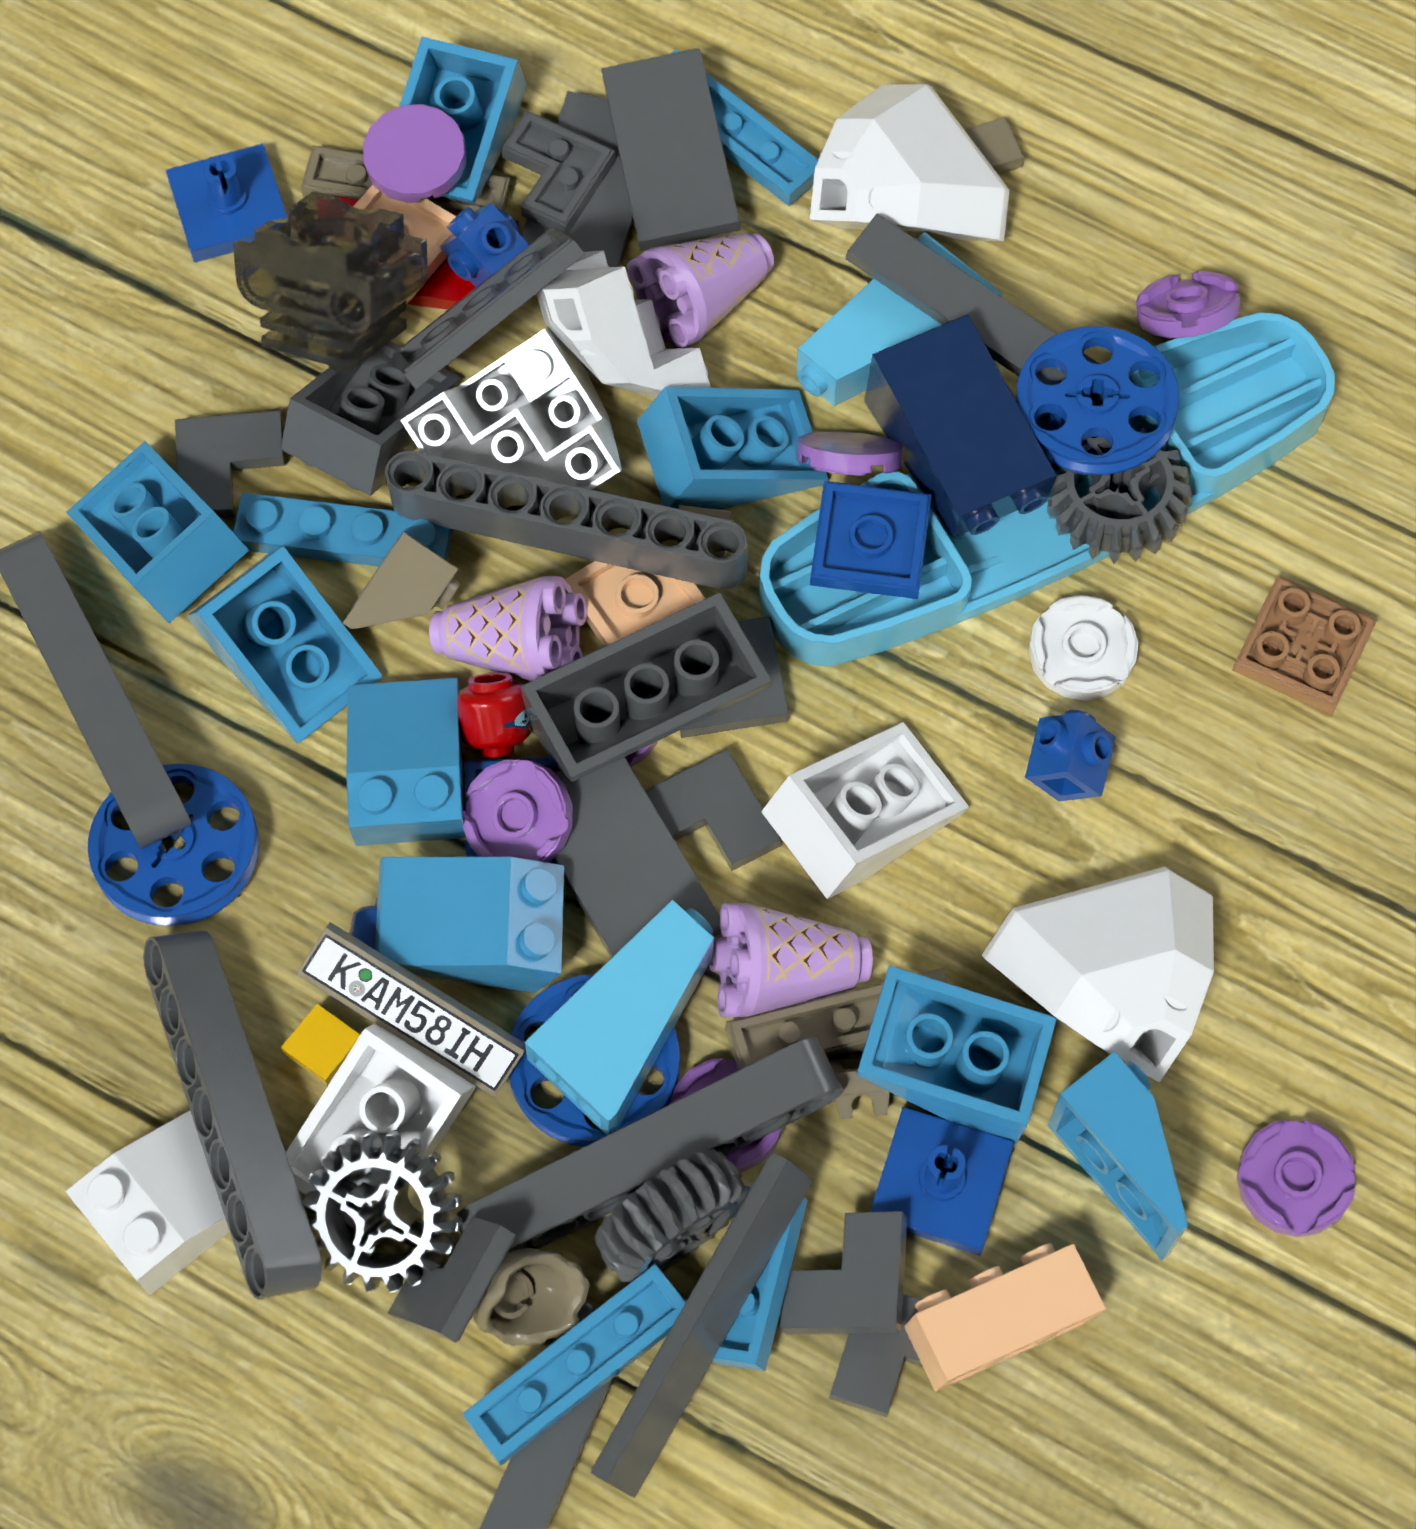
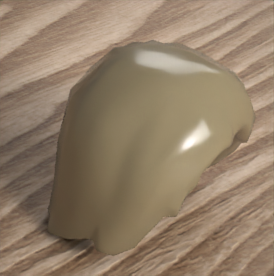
M533 1248L517 1249L507 1252L473 1317L480 1330L496 1336L506 1344L542 1345L548 1339L564 1335L578 1324V1312L586 1301L590 1284L583 1275L581 1267L576 1262L564 1259L561 1254Z

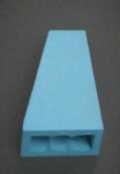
M926 232L916 239L1002 297V293ZM873 279L798 348L796 375L801 385L810 394L817 397L821 395L833 406H836L866 391L872 354L941 326V324Z
M673 900L525 1041L527 1060L607 1136L618 1130L713 958L714 937L711 935L713 929L708 921L692 908L684 911Z

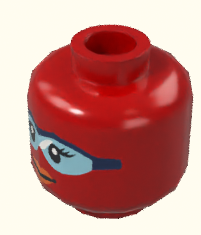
M486 673L471 677L468 680L469 686L462 689L457 695L462 741L470 747L481 749L482 756L496 758L513 754L515 752L514 745L523 742L531 734L530 720L523 703L522 684L512 681V675L508 673Z

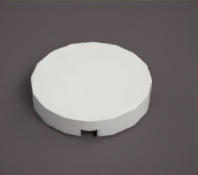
M1078 595L1056 601L1049 606V609L1041 617H1038L1032 628L1028 654L1034 673L1047 688L1064 698L1089 701L1107 697L1124 685L1132 673L1137 657V636L1133 624L1124 614L1122 617L1118 611L1113 609L1114 605L1102 598Z

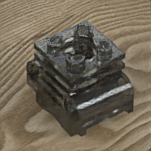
M316 191L299 200L296 205L292 204L289 206L286 219L270 220L254 231L255 240L251 243L239 240L233 244L235 278L239 291L251 305L269 311L260 317V327L270 330L261 337L262 346L283 352L290 358H305L326 364L336 371H353L407 329V319L398 316L406 311V300L422 289L427 281V240L404 234V214L381 208L375 210L358 209L346 204L335 196Z

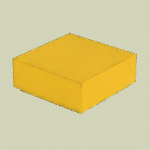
M316 1004L281 1046L283 1054L328 1086L360 1037V1034L319 1004Z

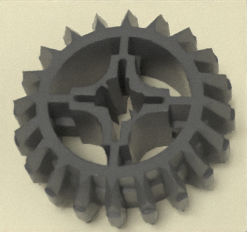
M1144 426L1139 431H1137L1140 433H1147ZM1097 436L1094 438L1089 437L1082 443L1084 450L1093 455L1105 454L1112 448L1106 439ZM1165 443L1161 450L1152 458L1135 468L1115 474L1090 475L1093 479V485L1089 488V493L1082 498L1078 496L1075 488L1089 474L1069 471L1051 463L1056 477L1048 497L1047 512L1049 518L1056 519L1055 528L1058 531V536L1071 534L1070 544L1073 550L1084 544L1089 545V555L1092 560L1100 554V551L1110 552L1109 557L1113 564L1119 560L1121 552H1128L1130 557L1136 562L1141 557L1142 547L1156 555L1158 550L1161 549L1162 540L1172 542L1177 536L1178 526H1182L1186 522L1188 515L1187 505L1191 501L1192 490L1188 485L1190 476L1188 467L1179 466L1181 457L1178 450L1165 452ZM1156 488L1161 500L1148 512L1143 506L1144 499L1147 497L1149 490Z
M368 1131L362 1136L361 1144L352 1137L341 1142L340 1153L331 1150L322 1157L321 1160L325 1170L316 1169L310 1174L308 1181L316 1191H310L305 1194L302 1204L317 1211L307 1218L311 1229L319 1230L320 1236L315 1239L318 1250L320 1251L326 1247L331 1254L325 1260L324 1270L331 1271L339 1264L343 1265L346 1268L343 1273V1284H352L361 1274L363 1275V1284L366 1292H374L382 1280L389 1292H397L403 1286L404 1279L410 1285L416 1286L421 1282V1268L432 1272L436 1267L440 1268L443 1265L440 1254H449L455 1248L456 1242L448 1233L456 1232L461 1228L462 1219L447 1211L456 1208L462 1203V1195L445 1193L444 1188L455 1179L454 1173L448 1171L438 1176L434 1171L433 1167L441 1160L440 1153L434 1152L424 1160L418 1156L422 1149L421 1139L414 1138L404 1149H401L399 1131L388 1133L383 1143L375 1131ZM378 1167L391 1170L389 1178L382 1182L380 1186L369 1185L365 1182L357 1185L348 1180L351 1173L358 1169ZM410 1184L420 1197L424 1213L418 1211L409 1201L408 1189ZM389 1194L385 1203L387 1205L385 1216L388 1220L375 1230L380 1220L378 1217L380 1207L376 1204ZM342 1211L350 1215L356 1224L357 1232L355 1238L346 1226ZM384 1237H391L401 1242L407 1238L418 1244L415 1249L401 1254H382L374 1251L376 1245Z
M716 1150L694 1153L688 1159H680L672 1167L666 1170L663 1169L657 1176L649 1181H645L638 1190L628 1194V1198L614 1207L612 1214L603 1219L595 1235L596 1245L602 1253V1259L611 1272H616L622 1282L631 1283L654 1264H656L660 1271H666L670 1266L681 1261L705 1242L714 1238V1235L719 1230L728 1226L729 1220L735 1217L747 1196L748 1189L741 1180L742 1175L732 1161L728 1162L722 1152H717Z

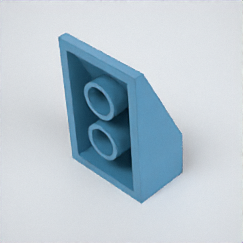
M422 36L400 106L423 104L441 109L456 121L464 136L466 165L460 180L446 194L441 196L475 204L502 152V146L513 130L527 82L517 59Z
M664 387L637 420L662 504L666 507L678 509L679 505L721 510L822 486L824 481L829 480L826 472L815 470L814 467L809 466V458L807 463L803 464L796 460L798 437L813 433L799 390Z
M146 441L138 446L66 512L128 582L168 623L173 621L182 611L188 609L207 588L223 574L231 570L235 563L249 551L219 516Z
M284 546L268 553L187 615L188 619L219 659L296 743H300L348 705V685L373 684L383 677Z
M458 678L348 685L346 768L348 823L356 846L466 838L463 829L465 796L462 742L457 708Z
M383 857L379 864L375 950L418 976L536 993L561 974L564 865L517 857Z
M889 965L856 1076L950 1122L1014 1141V1144H1016L1028 1126L1057 1018Z
M1114 1051L1060 1093L1048 1127L1162 1261L1171 1254L1188 1227V1222L1154 1096L1149 1091L1151 1084L1144 1072L1131 1061L1125 1063Z

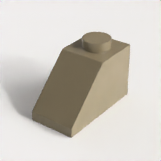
M402 531L343 619V624L350 629L428 615L434 605L443 610L460 585V582L453 578L458 568L405 531Z

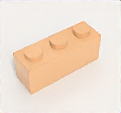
M1051 1243L1045 1244L1021 1256L1019 1259L1023 1265L1022 1267L1004 1275L1000 1266L993 1267L968 1280L967 1283L970 1290L951 1298L947 1289L915 1304L918 1313L907 1322L904 1328L935 1392L1093 1321L1106 1310L1074 1243L1058 1251L1054 1250Z

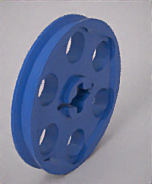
M1090 326L1057 334L1034 350L1020 372L1017 383L1016 403L1048 461L1076 473L1108 475L1135 468L1148 461L1161 450L1169 439L1175 425L1179 404V389L1176 376L1169 362L1149 342L1124 330ZM1098 346L1107 349L1112 357L1105 363L1095 364L1087 361L1082 353L1090 347ZM1053 367L1063 372L1066 378L1059 384L1046 385L1037 379L1036 374L1041 369ZM1138 370H1148L1157 376L1158 382L1151 387H1139L1130 381L1129 376ZM1091 394H1100L1103 406H1093ZM1050 412L1060 415L1064 419L1065 424L1057 430L1048 431L1040 428L1036 424L1035 419L1043 413ZM1147 415L1155 419L1159 427L1150 433H1140L1131 428L1129 421L1135 416ZM1097 436L1106 439L1112 448L1105 454L1093 455L1084 450L1082 443L1089 437Z
M167 764L163 765L173 785L184 782L194 787L193 796L183 804L192 825L140 849L131 829L121 830L114 826V820L121 810L111 792L103 801L93 819L88 837V858L91 870L101 890L118 910L135 920L147 924L180 926L198 922L216 914L241 893L250 880L258 860L259 832L248 801L229 779L202 766ZM222 808H233L240 813L239 820L235 826L228 830L220 831L213 829L209 825L210 818L216 811ZM181 836L185 847L181 850L172 847L167 852L163 842L166 839L176 841ZM132 858L138 862L137 871L128 880L114 881L108 877L109 868L118 859ZM225 858L234 863L233 873L226 880L213 882L204 877L207 865L216 859ZM172 883L183 888L182 898L174 906L164 908L154 904L155 892L163 885Z
M594 975L572 977L560 981L539 993L519 1015L511 1035L524 1042L525 1036L530 1030L542 1026ZM673 1028L652 1066L663 1076L662 1087L651 1095L637 1093L618 1130L670 1104L675 1086L678 1084L680 1072L679 1043L675 1028ZM525 1050L510 1073L509 1080L520 1109L532 1124L548 1136L573 1146L586 1147L606 1137L607 1135L602 1130H596L586 1123L585 1114L565 1095L562 1102L552 1109H543L533 1103L531 1099L533 1089L539 1083L549 1080L527 1060Z

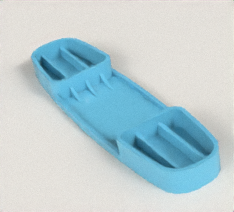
M1259 312L1234 319L1229 324L1209 333L1193 337H1180L1154 346L1169 362L1178 383L1179 404L1172 433L1166 442L1165 452L1178 450L1181 457L1179 466L1188 467L1190 475L1188 485L1192 490L1191 501L1187 505L1188 515L1275 464L1317 433L1334 395L1335 373L1328 357L1315 338L1299 322L1281 314ZM1138 370L1129 376L1130 381L1139 387H1151L1158 382L1157 376L1148 370ZM1050 412L1043 413L1035 419L1036 424L1044 430H1048L1047 418ZM1138 415L1129 421L1131 428L1135 431H1139L1144 426L1146 432L1150 433L1159 427L1157 421L1147 415ZM884 472L861 484V486L923 493L911 473L904 475L900 472L888 474ZM1090 475L1083 478L1075 488L1080 498L1086 496L1089 493V488L1093 485V479ZM1156 488L1149 490L1147 497L1144 499L1143 506L1148 512L1161 500ZM1048 500L1041 507L1030 513L1019 514L1018 511L1001 517L999 522L986 532L971 535L968 531L954 538L930 503L918 599L810 586L820 509H818L774 539L762 557L759 602L764 617L770 616L774 635L791 656L810 665L832 667L889 650L1005 605L1109 557L1110 552L1100 551V554L1092 560L1089 555V545L1084 544L1073 550L1070 544L1071 534L1058 536V531L1055 528L1056 519L1049 518L1047 512Z

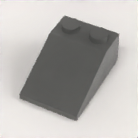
M373 332L290 398L281 450L302 460L306 465L315 467L346 483L349 487L371 496L386 483L385 467L389 460L397 453L413 451L417 446L400 420L442 392L459 386L461 377L442 368L415 389L391 359L393 357L392 354L401 346Z

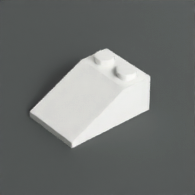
M902 722L789 775L761 812L826 899H829L866 880L961 816L969 806L905 723Z
M376 1023L370 1025L363 1030L286 1151L298 1190L304 1194L316 1191L308 1180L310 1174L316 1169L325 1170L321 1160L322 1157L331 1150L340 1153V1143L349 1137L354 1138L361 1144L362 1136L368 1131H375L382 1143L388 1133L399 1131L401 1149H404L414 1138L421 1139L422 1149L418 1156L423 1160L426 1159L448 1132L477 1086ZM378 1167L358 1169L351 1173L348 1180L357 1185L365 1182L369 1185L380 1186L382 1182L389 1178L391 1170ZM389 1194L376 1204L380 1207L378 1215L380 1220L375 1230L386 1217L385 1209L387 1205L385 1203ZM342 1211L345 1223L356 1230L353 1218Z
M191 1111L184 1113L113 1153L65 1191L148 1296L152 1295L230 1232Z

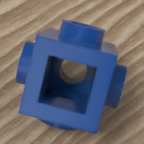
M490 203L475 212L469 206L459 213L447 226V229L452 234L439 247L448 256L447 261L451 269L464 280H470L477 287L529 246V244L517 232L518 226L514 219L507 212L496 208Z
M1068 710L1064 712V715L1039 718L1025 778L1059 802L1100 797L1103 794L1116 737L1099 725L1094 716L1084 711Z

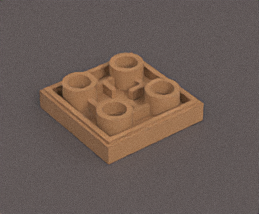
M1277 576L1235 661L1232 671L1329 715H1333L1377 620Z

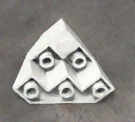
M883 84L836 119L815 167L810 220L841 229H865L877 213L903 231H930L958 240L1004 241L1009 189L931 86L927 84Z
M604 251L584 252L585 255L536 293L545 324L603 384L655 398L664 387L711 388L708 370L703 361L700 348L665 349L659 318L655 313L652 299L634 300V291L628 280L625 266L609 267Z
M549 328L543 329L461 385L442 392L400 420L420 452L590 490L622 470L610 418L586 369L577 356Z
M1167 867L1154 869L1012 908L982 956L1053 1016L1107 1053L1112 1054L1115 1051L1125 1063L1128 1061L1135 1063L1145 1075L1160 1082L1192 1035L1214 973L1213 896Z

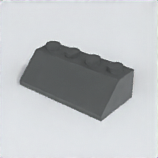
M719 592L522 685L521 691L530 724L549 759L573 782L771 687L772 680Z

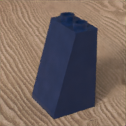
M968 314L872 354L864 401L887 438L903 445L902 461L923 493L932 494L930 503L953 538L968 531L971 535L981 534L994 527L1003 516L1018 511L1019 514H1027L1046 503L1056 474Z

